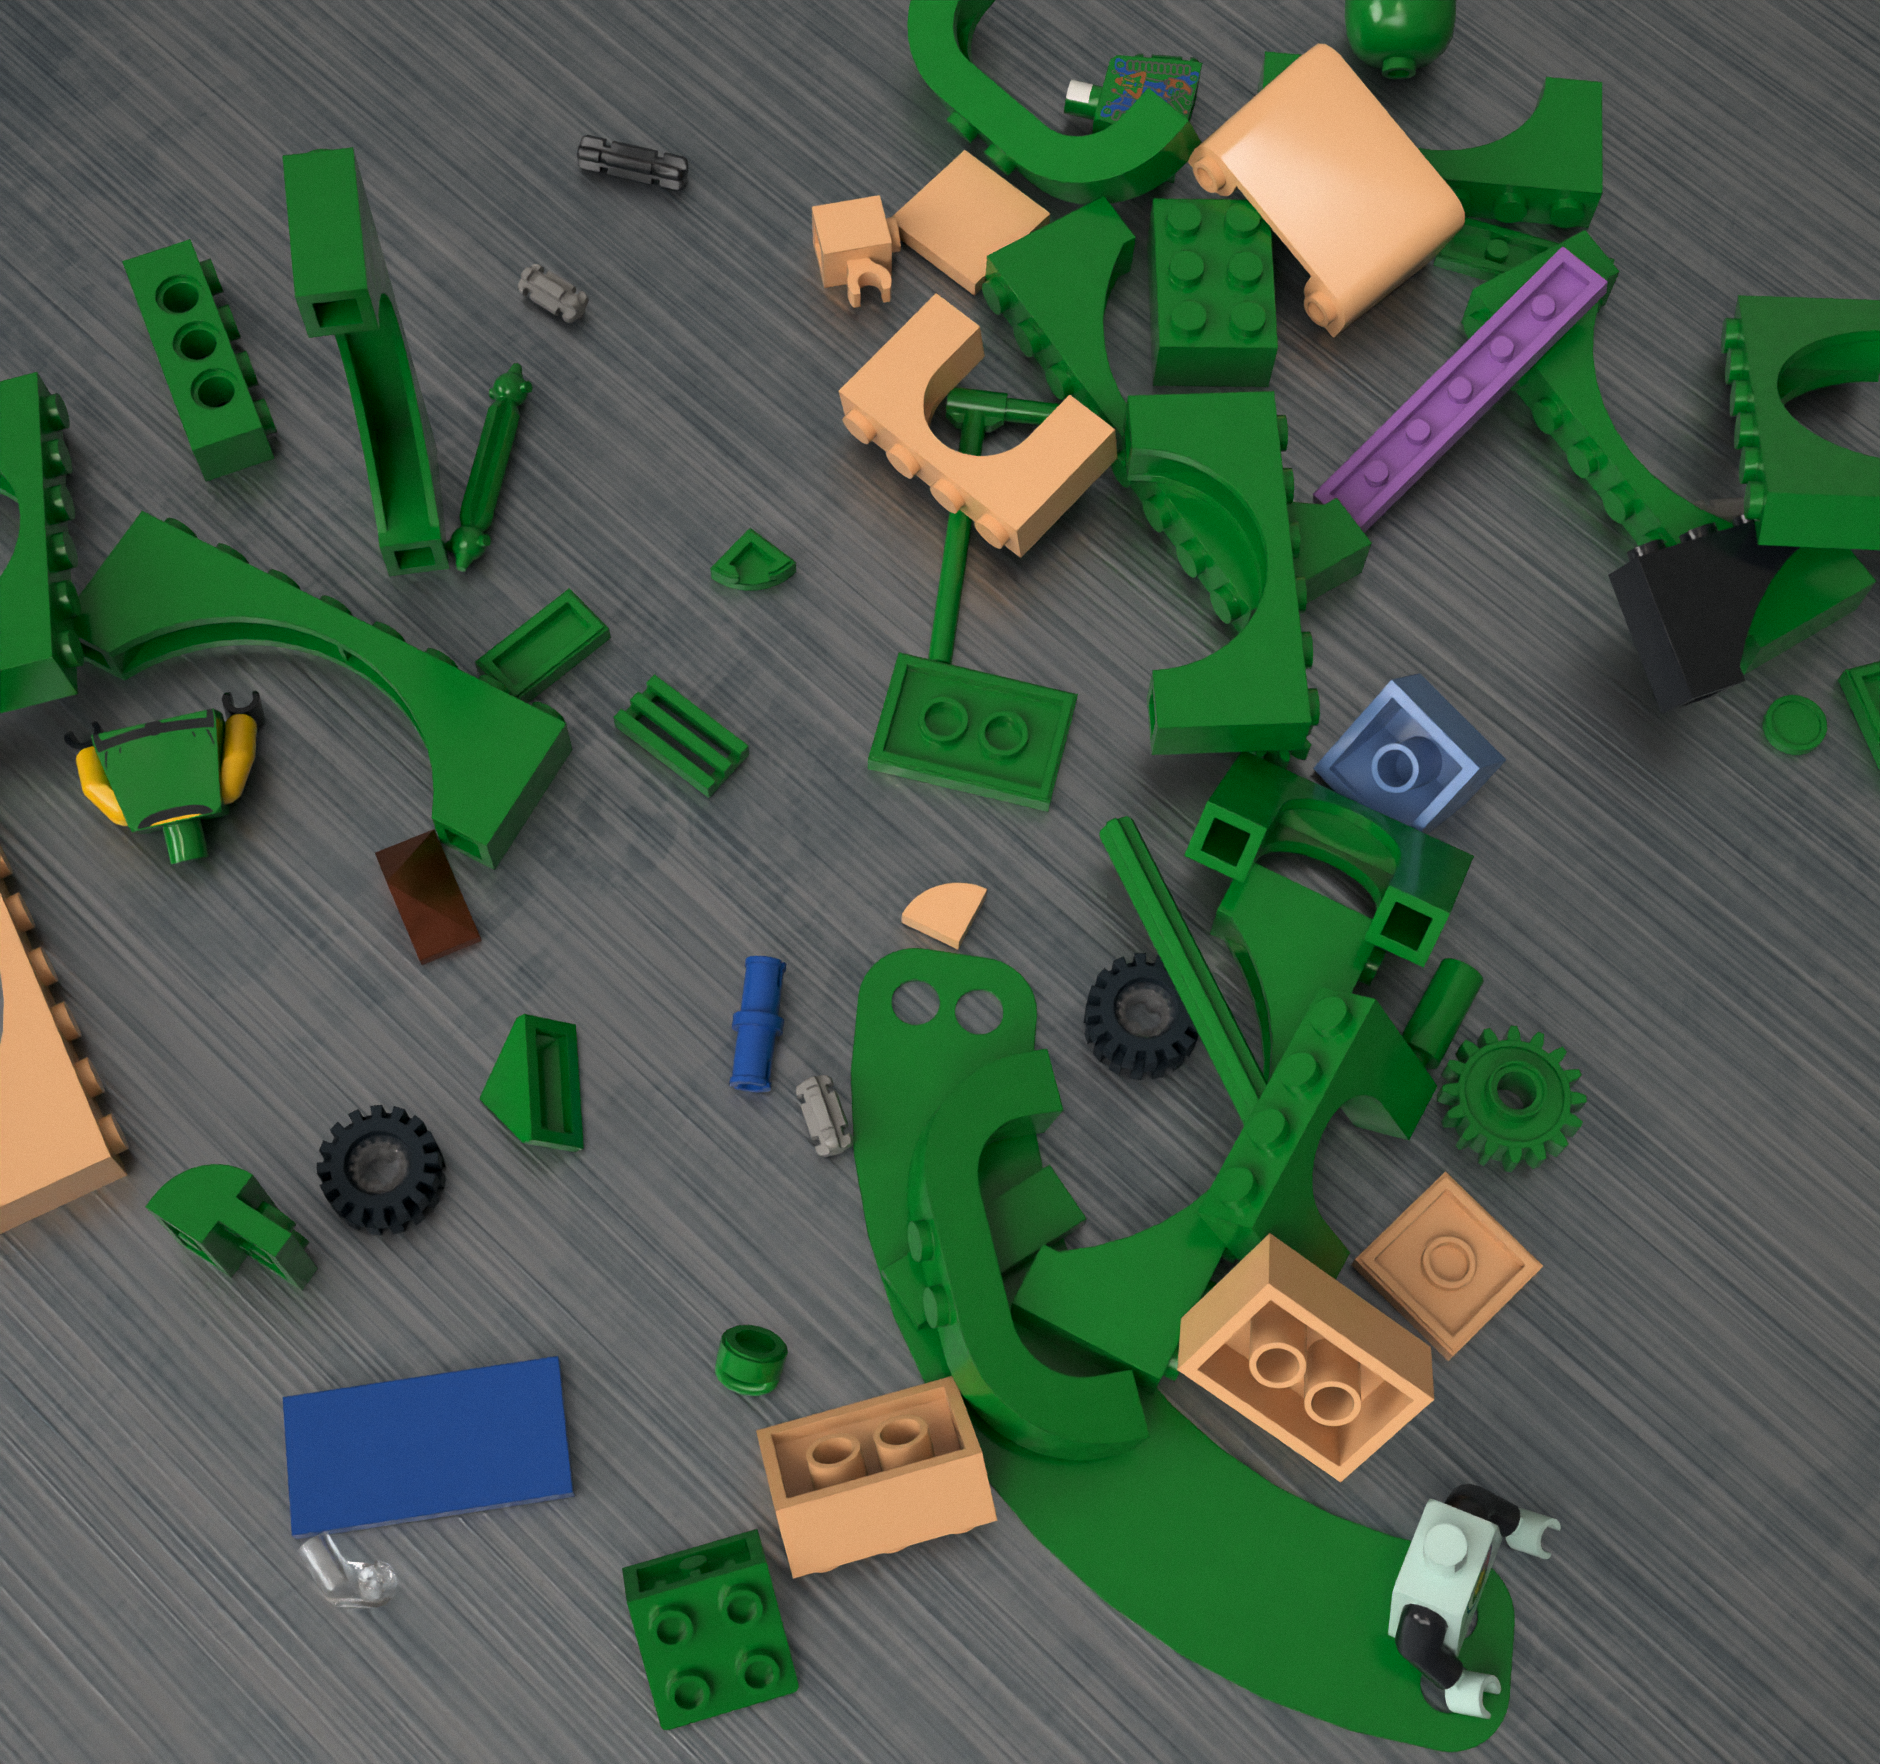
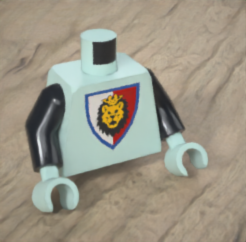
M1463 1484L1454 1488L1444 1503L1429 1498L1392 1592L1388 1635L1395 1638V1644L1399 1653L1437 1688L1445 1690V1700L1449 1710L1458 1714L1490 1719V1712L1485 1710L1483 1706V1692L1500 1694L1501 1685L1498 1678L1490 1674L1463 1670V1663L1457 1657L1499 1550L1502 1537L1506 1538L1507 1544L1512 1549L1542 1559H1549L1551 1553L1543 1551L1541 1547L1542 1534L1546 1528L1560 1531L1561 1525L1555 1518L1518 1508L1513 1503L1473 1484Z

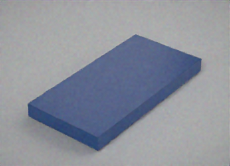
M559 1356L283 1397L291 1532L296 1540L575 1497L562 1368Z

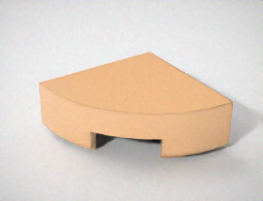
M946 883L924 891L911 901L902 913L901 923L958 950L987 897V889L969 883Z

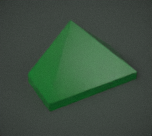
M529 1014L517 1017L479 1099L524 1144L571 1152L584 1149L576 1024Z

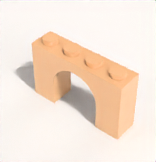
M935 293L838 391L845 414L842 420L850 433L864 444H869L873 441L886 451L889 462L902 475L909 479L916 475L928 484L934 498L946 510L954 514L961 510L975 522L974 525L979 534L989 544L997 549H1001L1005 545L1022 558L1117 459L1116 432L1112 426L1069 395L1028 438L1008 451L989 456H973L957 452L944 445L930 429L933 414L940 402L985 357L980 326Z

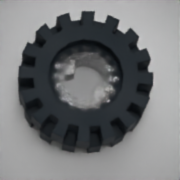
M1135 953L1132 963L1128 964L1124 956L1113 961L1110 971L1104 967L1097 975L1095 986H1091L1084 1013L1083 1023H1086L1084 1034L1087 1044L1094 1043L1093 1055L1098 1061L1101 1062L1105 1057L1111 1061L1109 1070L1119 1075L1122 1067L1131 1070L1130 1079L1137 1080L1142 1079L1143 1072L1151 1071L1152 1079L1163 1077L1168 1067L1174 1072L1182 1066L1186 1055L1190 1057L1199 1035L1158 954L1155 963L1146 962V953ZM1145 1004L1148 1013H1159L1161 1023H1159L1157 1028H1152L1151 1031L1149 1029L1142 1031L1138 1022H1129L1128 1018H1126V1011L1133 1005Z
M383 1105L370 1106L371 1115L365 1117L357 1109L348 1114L352 1121L351 1124L344 1128L337 1122L330 1129L334 1136L332 1143L323 1140L319 1152L324 1160L323 1162H317V1175L322 1181L320 1188L340 1218L343 1217L352 1228L359 1231L362 1226L368 1230L370 1235L382 1236V1228H390L393 1234L405 1232L403 1223L412 1219L417 1226L426 1219L422 1213L426 1206L434 1210L440 1201L436 1192L438 1188L444 1189L446 1177L442 1171V1167H446L443 1155L431 1131L427 1130L424 1122L416 1115L410 1118L405 1109L394 1106L392 1113H386ZM378 1157H382L387 1164L399 1160L400 1170L397 1172L398 1176L392 1179V1183L387 1182L385 1186L378 1179L371 1180L368 1183L365 1180V1171L368 1165Z

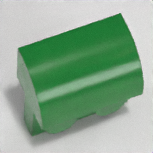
M209 1164L188 1169L167 1181L145 1206L179 1244L231 1278L247 1256L300 1290L304 1289L318 1270V1267L305 1252V1248L310 1242L294 1230L296 1223L278 1209L254 1175L241 1168L223 1164Z

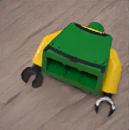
M253 691V701L250 705L243 708L235 707L231 692L224 693L222 703L227 718L226 722L224 721L223 713L212 708L104 732L99 723L94 721L91 723L94 728V734L85 743H80L72 731L67 732L64 735V741L76 757L75 761L84 795L115 825L128 826L132 833L146 834L163 830L171 865L209 857L201 821L229 815L230 803L242 795L256 756L257 728L261 726L265 717L259 692Z

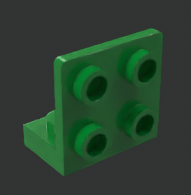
M758 1529L622 1568L629 1613L659 1723L663 1730L675 1729L785 1696L798 1690L799 1684Z

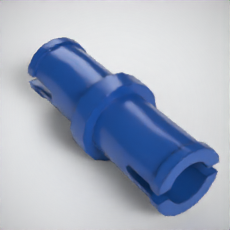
M750 956L745 959L746 972L741 1010L733 1014L732 1029L738 1032L732 1077H730L729 1086L734 1087V1089L753 1093L771 1091L772 1082L770 1079L775 1039L783 1034L784 1019L778 1015L783 976L786 972L787 964L780 959L768 956Z

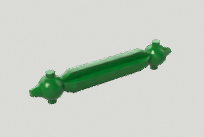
M514 363L507 373L500 375L495 380L493 388L489 389V397L496 401L488 408L460 508L459 518L461 526L453 532L450 540L446 542L447 550L453 552L456 556L457 570L462 572L467 570L472 561L479 559L484 554L486 546L491 544L490 536L483 532L491 525L518 427L520 418L518 407L525 402L528 393L532 392L533 389L531 382L524 380L522 366L518 363Z

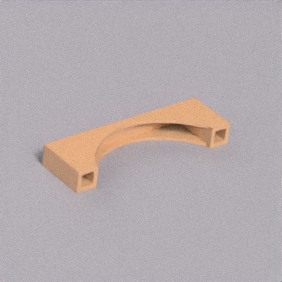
M1 845L0 974L4 1009L3 1033L0 1043V1234L127 1176L119 1154L129 1149L126 1138L114 1115L111 1113L103 1117L95 1097L105 1093L103 1084L89 1057L79 1060L72 1044L73 1040L81 1037L80 1029L66 1002L63 1001L56 1004L49 985L58 982L56 972L42 946L34 950L31 946L26 931L35 928V923L20 893L18 892L10 896L3 878L12 875L13 871Z

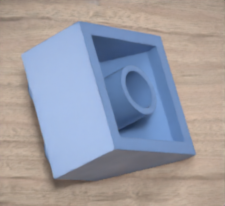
M1418 673L1392 679L1313 769L1336 793L1423 833L1429 834L1464 806L1502 766L1506 759Z

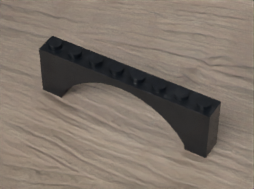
M1744 514L1731 520L1733 525L1731 528L1718 531L1715 522L1680 535V544L1666 548L1663 539H1657L1640 545L1626 553L1630 562L1608 576L1662 714L1714 697L1746 681L1740 668L1747 633L1757 606L1771 580L1787 559L1800 547L1758 545L1754 520L1745 519Z

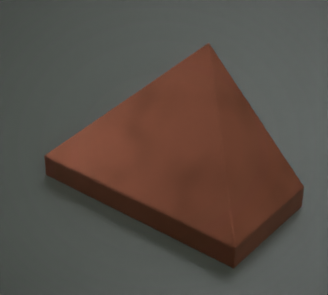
M435 829L375 852L421 965L482 941Z

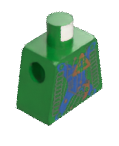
M1116 55L1110 59L1103 86L1071 79L1066 95L1064 114L1094 120L1092 134L1118 121L1149 87L1190 122L1197 98L1203 63L1188 60ZM1177 173L1170 177L1166 182L1174 183Z

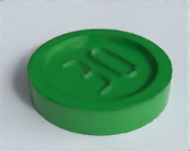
M1786 695L1778 698L1770 705L1763 717V731L1769 743L1779 751L1789 755H1804L1812 752L1819 746L1827 732V720L1822 709L1812 700L1799 695Z

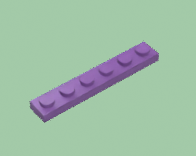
M1562 246L1313 493L1314 504H1326L1338 498L1365 533L1607 293L1608 281Z

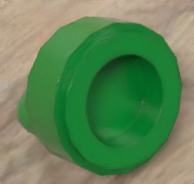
M737 1325L729 1328L721 1336L715 1363L716 1377L727 1389L738 1394L761 1396L771 1393L776 1389L783 1373L788 1355L787 1345L780 1336L760 1326Z

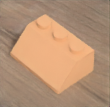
M952 1376L756 1430L772 1501L793 1579L812 1573L828 1572L843 1564L882 1553H895L910 1545L949 1534H962L974 1527L998 1521L983 1453L960 1390Z

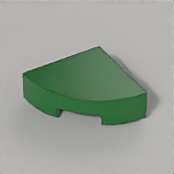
M749 528L710 568L711 578L732 589L744 591L764 590L777 586L796 573V562L753 529Z

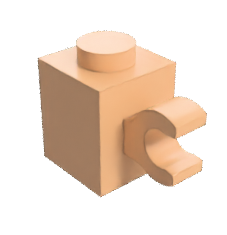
M880 195L812 206L813 244L824 288L847 284L848 300L854 308L861 307L860 289L869 285L875 286L880 290L883 303L890 302L892 253L901 251V243L896 218L885 217Z

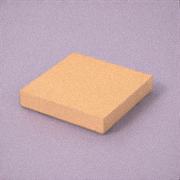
M964 150L892 217L896 218L901 241L975 296L982 289V284L985 282L987 255L1050 224L1051 213Z
M1446 1171L1351 1264L1447 1361L1468 1343L1543 1267L1531 1253Z

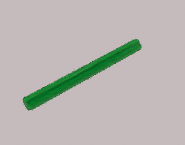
M1128 816L1119 819L1113 818L1106 822V826L1100 830V839L1243 1125H1245L1268 1083L1134 820Z

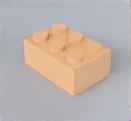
M1270 1233L1181 1318L1177 1370L1339 1482H1342L1434 1400L1431 1347Z

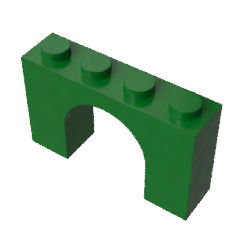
M1249 752L1240 753L1208 799L1184 856L1241 883H1244L1257 860L1262 855L1271 852H1292L1328 863L1360 883L1375 902L1376 913L1363 940L1423 968L1452 911L1474 858L1473 855Z
M1320 987L1200 1205L1197 1213L1239 1262L1270 1233L1328 1275L1337 1279L1350 1251L1320 1215L1314 1199L1312 1178L1316 1151L1328 1122L1334 1113L1341 1108L1355 1127L1410 1140L1431 1100L1437 1084L1376 999Z

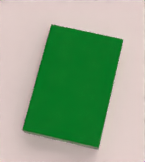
M899 652L868 757V769L1049 812L1078 694Z

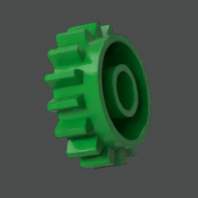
M1511 1025L1500 1041L1491 1028L1484 1029L1477 1039V1046L1465 1040L1455 1053L1458 1061L1449 1060L1442 1071L1441 1076L1449 1082V1084L1443 1085L1437 1094V1102L1449 1105V1111L1441 1120L1443 1128H1455L1460 1137L1455 1146L1459 1150L1470 1147L1477 1152L1478 1164L1484 1166L1490 1159L1502 1161L1505 1172H1512L1519 1161L1526 1160V1163L1532 1170L1539 1168L1546 1159V1152L1557 1158L1569 1144L1565 1136L1573 1137L1581 1128L1583 1121L1572 1113L1581 1110L1587 1102V1096L1579 1092H1573L1570 1088L1576 1084L1582 1074L1579 1069L1563 1071L1559 1064L1567 1051L1563 1047L1553 1050L1550 1054L1542 1049L1544 1034L1539 1031L1528 1043L1521 1041L1518 1026ZM1497 1090H1508L1516 1094L1523 1104V1109H1513L1505 1105L1499 1098Z

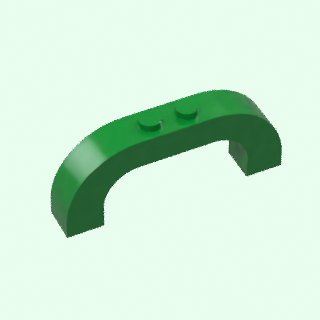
M910 0L907 22L908 40L918 71L942 104L951 113L946 119L947 123L967 142L972 143L978 137L989 147L984 151V154L1007 176L1016 169L1043 192L1066 202L1087 205L1104 196L1110 204L1138 197L1167 181L1189 161V157L1194 149L1202 143L1189 120L1149 87L1128 111L1108 128L1086 136H1069L1058 133L1043 124L972 62L971 44L974 31L981 17L996 0Z
M1048 1049L1026 1051L992 1060L964 1077L951 1090L926 1123L913 1150L907 1184L908 1203L912 1220L908 1225V1244L913 1259L916 1262H922L927 1283L923 1293L925 1316L930 1327L938 1329L948 1368L962 1395L975 1412L1002 1436L1033 1452L1060 1459L1091 1460L1127 1454L1150 1437L1132 1369L1090 1377H1075L1056 1372L1043 1365L1027 1350L1020 1340L1012 1320L979 1188L978 1163L982 1149L985 1146L1002 1139L1044 1133L1064 1111Z

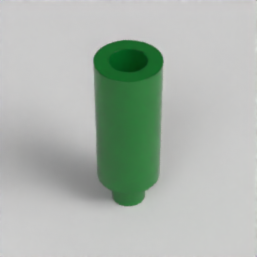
M1445 958L1440 962L1402 1033L1403 1038L1426 1069H1437L1484 982L1482 975L1476 969L1460 960Z

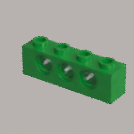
M191 239L122 261L191 449L205 481L207 482L275 459L266 436L277 433V429L265 398L252 401L248 389L258 386L259 383L247 351L234 354L230 342L241 339L229 305L216 307L213 296L224 292L211 258L199 262ZM227 403L224 406L216 407L219 404Z

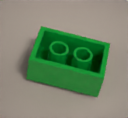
M1153 198L1147 235L1152 386L1269 387L1278 351L1271 227L1252 204L1244 199Z

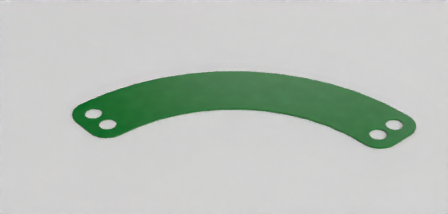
M908 948L890 953L877 961L867 972L860 986L851 1064L853 1148L868 1238L894 1319L923 1381L928 1383L952 1376L943 1353L938 1329L931 1328L928 1324L917 1331L882 1277L883 1268L910 1252L908 1225L912 1220L908 1203L907 1184L912 1153L926 1123L951 1090L964 1077L992 1060L1035 1049L1037 1005L1033 991L1024 977L1014 968L1001 961L923 948ZM907 982H924L930 985L938 994L940 1001L938 1012L930 1021L924 1024L912 1025L905 1023L893 1011L892 997L895 991ZM986 991L1000 1001L1003 1008V1018L996 1029L986 1034H973L966 1031L958 1023L955 1015L956 1005L969 992ZM1036 1134L998 1140L982 1149L978 1163V1182L984 1205L1043 1169ZM1064 1239L1050 1247L1056 1251L1068 1250ZM1036 1256L1002 1277L1010 1310L1012 1302ZM1013 1322L1023 1345L1038 1361L1048 1368L1075 1377H1090L1111 1373ZM1137 1386L1150 1437L1127 1454L1091 1460H1067L1049 1457L1017 1445L988 1425L975 1412L961 1393L983 1453L990 1485L1032 1535L1104 1602L1179 1655L1265 1700L1352 1732L1440 1752H1460L1474 1748L1489 1739L1501 1725L1510 1699L1515 1614L1510 1593L1501 1577L1493 1568H1491L1476 1607V1626L1473 1632L1464 1639L1457 1658L1463 1663V1667L1467 1671L1490 1674L1497 1677L1501 1685L1500 1694L1483 1692V1706L1485 1710L1490 1712V1719L1458 1713L1440 1712L1431 1707L1423 1697L1420 1685L1422 1673L1399 1653L1395 1644V1638L1388 1635L1392 1592L1412 1542L1411 1540L1393 1537L1332 1515L1272 1484L1215 1444L1179 1412L1158 1388H1156L1154 1394H1151Z

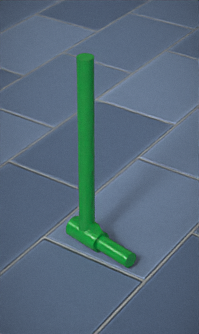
M955 387L947 396L945 418L955 428L961 429L958 452L982 456L985 432L991 433L1000 426H1004L1005 421L1040 425L1060 404L1008 398V393ZM961 510L956 514L949 512L928 659L952 664L972 526V519Z

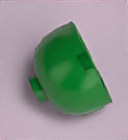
M1345 0L1347 40L1353 53L1368 66L1382 70V75L1386 78L1406 79L1413 77L1416 74V69L1430 65L1441 56L1453 38L1456 22V0Z

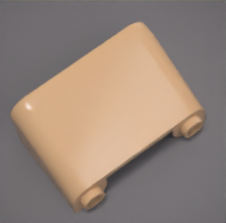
M1318 43L1296 59L1196 147L1188 161L1193 168L1197 182L1210 193L1215 192L1220 196H1229L1239 189L1310 274L1311 278L1304 287V308L1311 320L1317 325L1325 327L1333 338L1431 262L1461 230L1465 223L1463 206L1454 191L1342 56L1326 44Z

